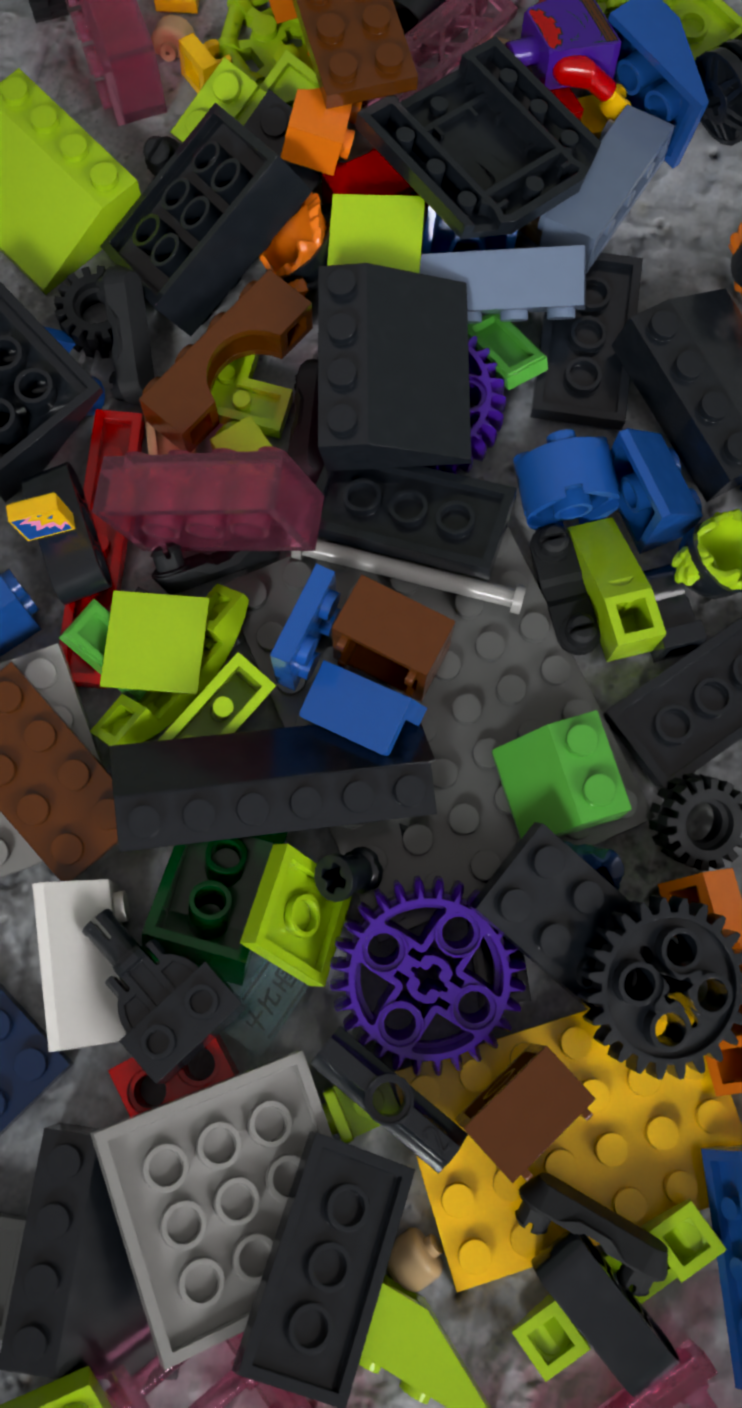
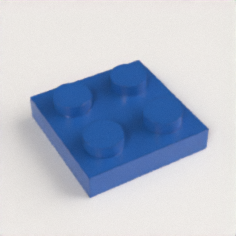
M317 563L270 654L277 683L293 691L296 690L301 678L307 681L311 678L320 658V653L315 650L323 634L328 637L332 635V626L341 612V609L337 608L341 593L336 591L335 571Z

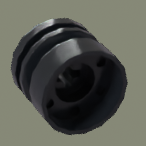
M742 33L735 37V39H728L719 46L705 51L695 60L709 101L700 122L716 141L729 146L742 141Z

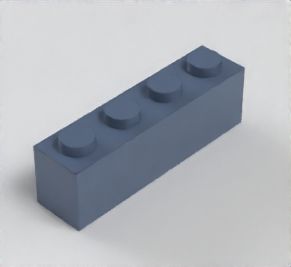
M628 104L615 121L609 119L599 138L602 143L579 192L540 216L537 227L538 230L542 231L539 247L585 245L587 274L664 162L675 125Z
M585 245L421 254L420 274L467 283L468 324L481 323L482 315L500 314L501 322L527 321L528 313L547 312L548 320H566L575 318V310H585Z

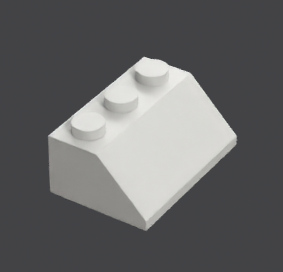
M109 879L33 883L48 1051L74 1050L119 1042L127 1033L119 1019L118 998L105 982L112 975L117 977L127 990L130 988L115 973L111 963L92 941L85 937L82 930L92 921L111 939V935L95 916L105 909H110L123 926L122 922H127L130 919L126 891H119L118 884Z

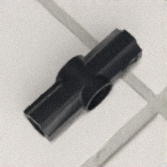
M341 1026L337 1028L310 1062V1065L368 1113L375 1122L382 1125L438 1174L450 1163L468 1136L462 1128ZM386 1082L397 1084L403 1094V1102L400 1108L391 1114H382L373 1105V1094L376 1088Z

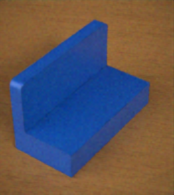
M323 660L299 715L301 718L372 751L388 756L405 721L419 726L427 707L408 696Z

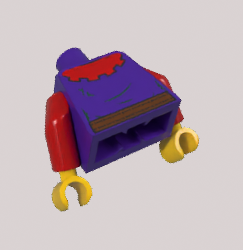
M540 0L525 11L521 38L505 43V46L526 67H530L534 75L549 90L568 87L587 89L601 101L599 107L604 116L614 121L627 104L631 106L630 101L625 99L627 94L625 87L620 83L616 84L613 80L622 42L595 0Z

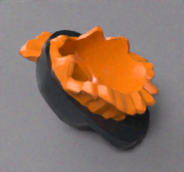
M313 192L302 203L300 210L286 222L272 239L270 246L259 255V259L266 268V272L270 269L304 297L307 292L318 288V266H327L332 204L321 205L319 194H313Z

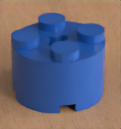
M572 429L559 430L546 437L547 444L531 451L522 452L513 458L524 516L526 517L527 525L533 530H538L553 523L564 527L563 521L577 518L579 525L601 520L615 512L620 506L618 500L621 499L610 446L606 437H576L575 431Z

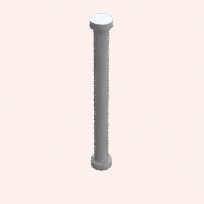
M299 529L295 534L292 545L291 558L302 560L306 556L510 607V613L518 615L526 591L525 585L517 584L516 588L415 564L308 537L307 531Z

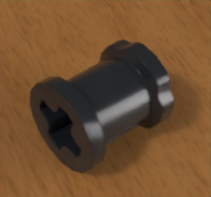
M361 846L345 853V855L335 853L321 858L315 867L314 879L316 887L323 897L329 901L339 902L348 899L354 892L363 894L377 888L382 880L383 868L377 854L370 848Z

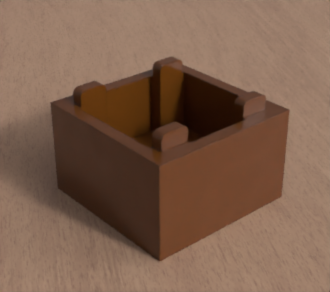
M361 574L332 626L333 658L338 660L337 666L346 669L347 665L404 693L403 695L422 702L448 653L456 621Z
M531 1043L455 1120L512 1183L520 1176L528 1182L533 1177V1174L527 1168L579 1116L585 1121H588L593 1116L588 1107L596 1098L548 1046Z

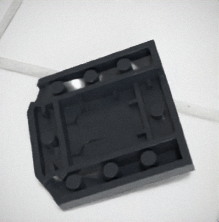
M496 36L462 54L458 70L399 102V98L394 94L386 96L359 111L355 128L460 239L512 234L578 193L602 143Z

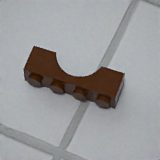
M270 269L258 281L253 280L249 282L242 290L239 300L226 313L220 312L210 322L207 332L194 345H186L177 355L175 364L161 377L153 378L146 385L142 396L139 398L146 422L188 456L220 424L216 402L212 396L213 385L220 372L231 362L248 355H269L283 359L313 329L312 302Z

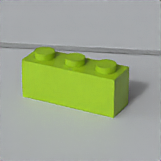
M237 652L158 741L235 733L272 692L276 685L243 655Z

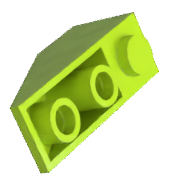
M613 517L567 527L566 532L573 542L582 571L583 582L598 622L600 643L606 662L652 652L665 637V627L652 587Z
M385 1274L359 1365L375 1374H379L381 1368L387 1370L401 1379L399 1387L406 1394L423 1404H428L432 1398L447 1408H492L427 1300L416 1292L407 1291Z

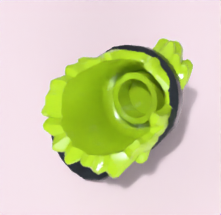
M740 509L722 513L716 512L713 517L696 524L684 535L679 543L678 552L671 563L672 567L676 568L674 575L676 583H684L691 591L709 599H720L742 592V512Z

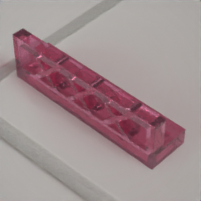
M511 0L445 1L405 34L418 73L417 90L401 94L398 97L399 102L442 79L460 64L462 54L486 42L516 16L518 7ZM489 1L500 12L494 18L482 17L486 12ZM468 28V39L464 43L450 42ZM436 53L438 54V64L433 69L420 68ZM385 97L362 101L361 107L365 109Z

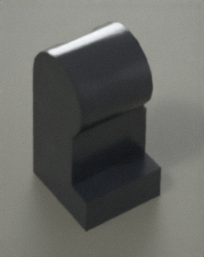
M671 564L643 571L652 587L666 631L665 637L650 652L654 663L689 654L707 639L702 621H696L689 598L685 595L684 583L678 584L675 582L676 568L672 567Z

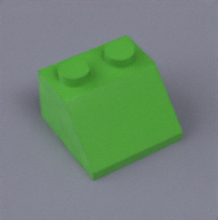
M597 710L547 724L491 751L520 840L534 822L543 823L555 835L561 837L618 820L632 810Z

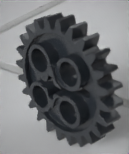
M652 895L650 896L649 907L643 902L630 901L631 918L626 914L613 911L611 917L616 929L612 932L597 927L595 931L604 944L601 949L586 947L584 950L588 956L595 960L594 968L579 969L578 973L592 981L591 988L578 993V998L594 1004V1007L583 1015V1019L594 1026L601 1025L595 1032L593 1039L604 1046L610 1045L607 1055L620 1063L626 1060V1067L636 1073L641 1074L646 1068L647 1074L662 1080L667 1070L668 1074L678 1079H684L686 1065L699 1073H704V1055L721 1062L723 1055L718 1044L722 1040L733 1045H737L739 1042L730 1029L733 1023L742 1025V1014L738 1012L740 1005H742V971L739 968V965L742 964V950L732 949L741 935L736 931L722 930L726 921L723 915L708 914V905L693 901L689 905L687 898L671 896L668 902L665 897ZM676 935L678 948L674 956L669 959L667 956V945L669 940ZM642 946L646 957L650 961L649 964L640 955V948ZM635 969L637 972L636 985L631 991L626 993L624 989L626 975ZM660 974L669 976V978L665 981ZM706 981L708 990L704 999L699 1002L697 992L699 986ZM667 992H669L670 995H672L675 999H672L664 995L667 994ZM684 1008L688 1009V1011L694 1019V1023L692 1025L687 1014L684 1011ZM666 1014V1028L661 1035L656 1036L655 1027L657 1021Z

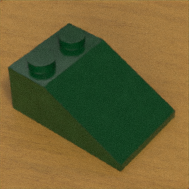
M288 832L175 845L141 933L142 947L152 956L153 960L159 962L158 958L146 944L154 938L169 953L189 957L200 966L207 962L217 970L226 982L243 986L253 951L240 944L272 846L273 844H285Z

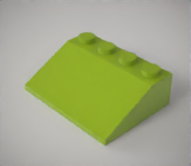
M18 68L0 82V251L47 295L67 279V276L77 271L103 250L100 246L138 200L141 192L138 180Z

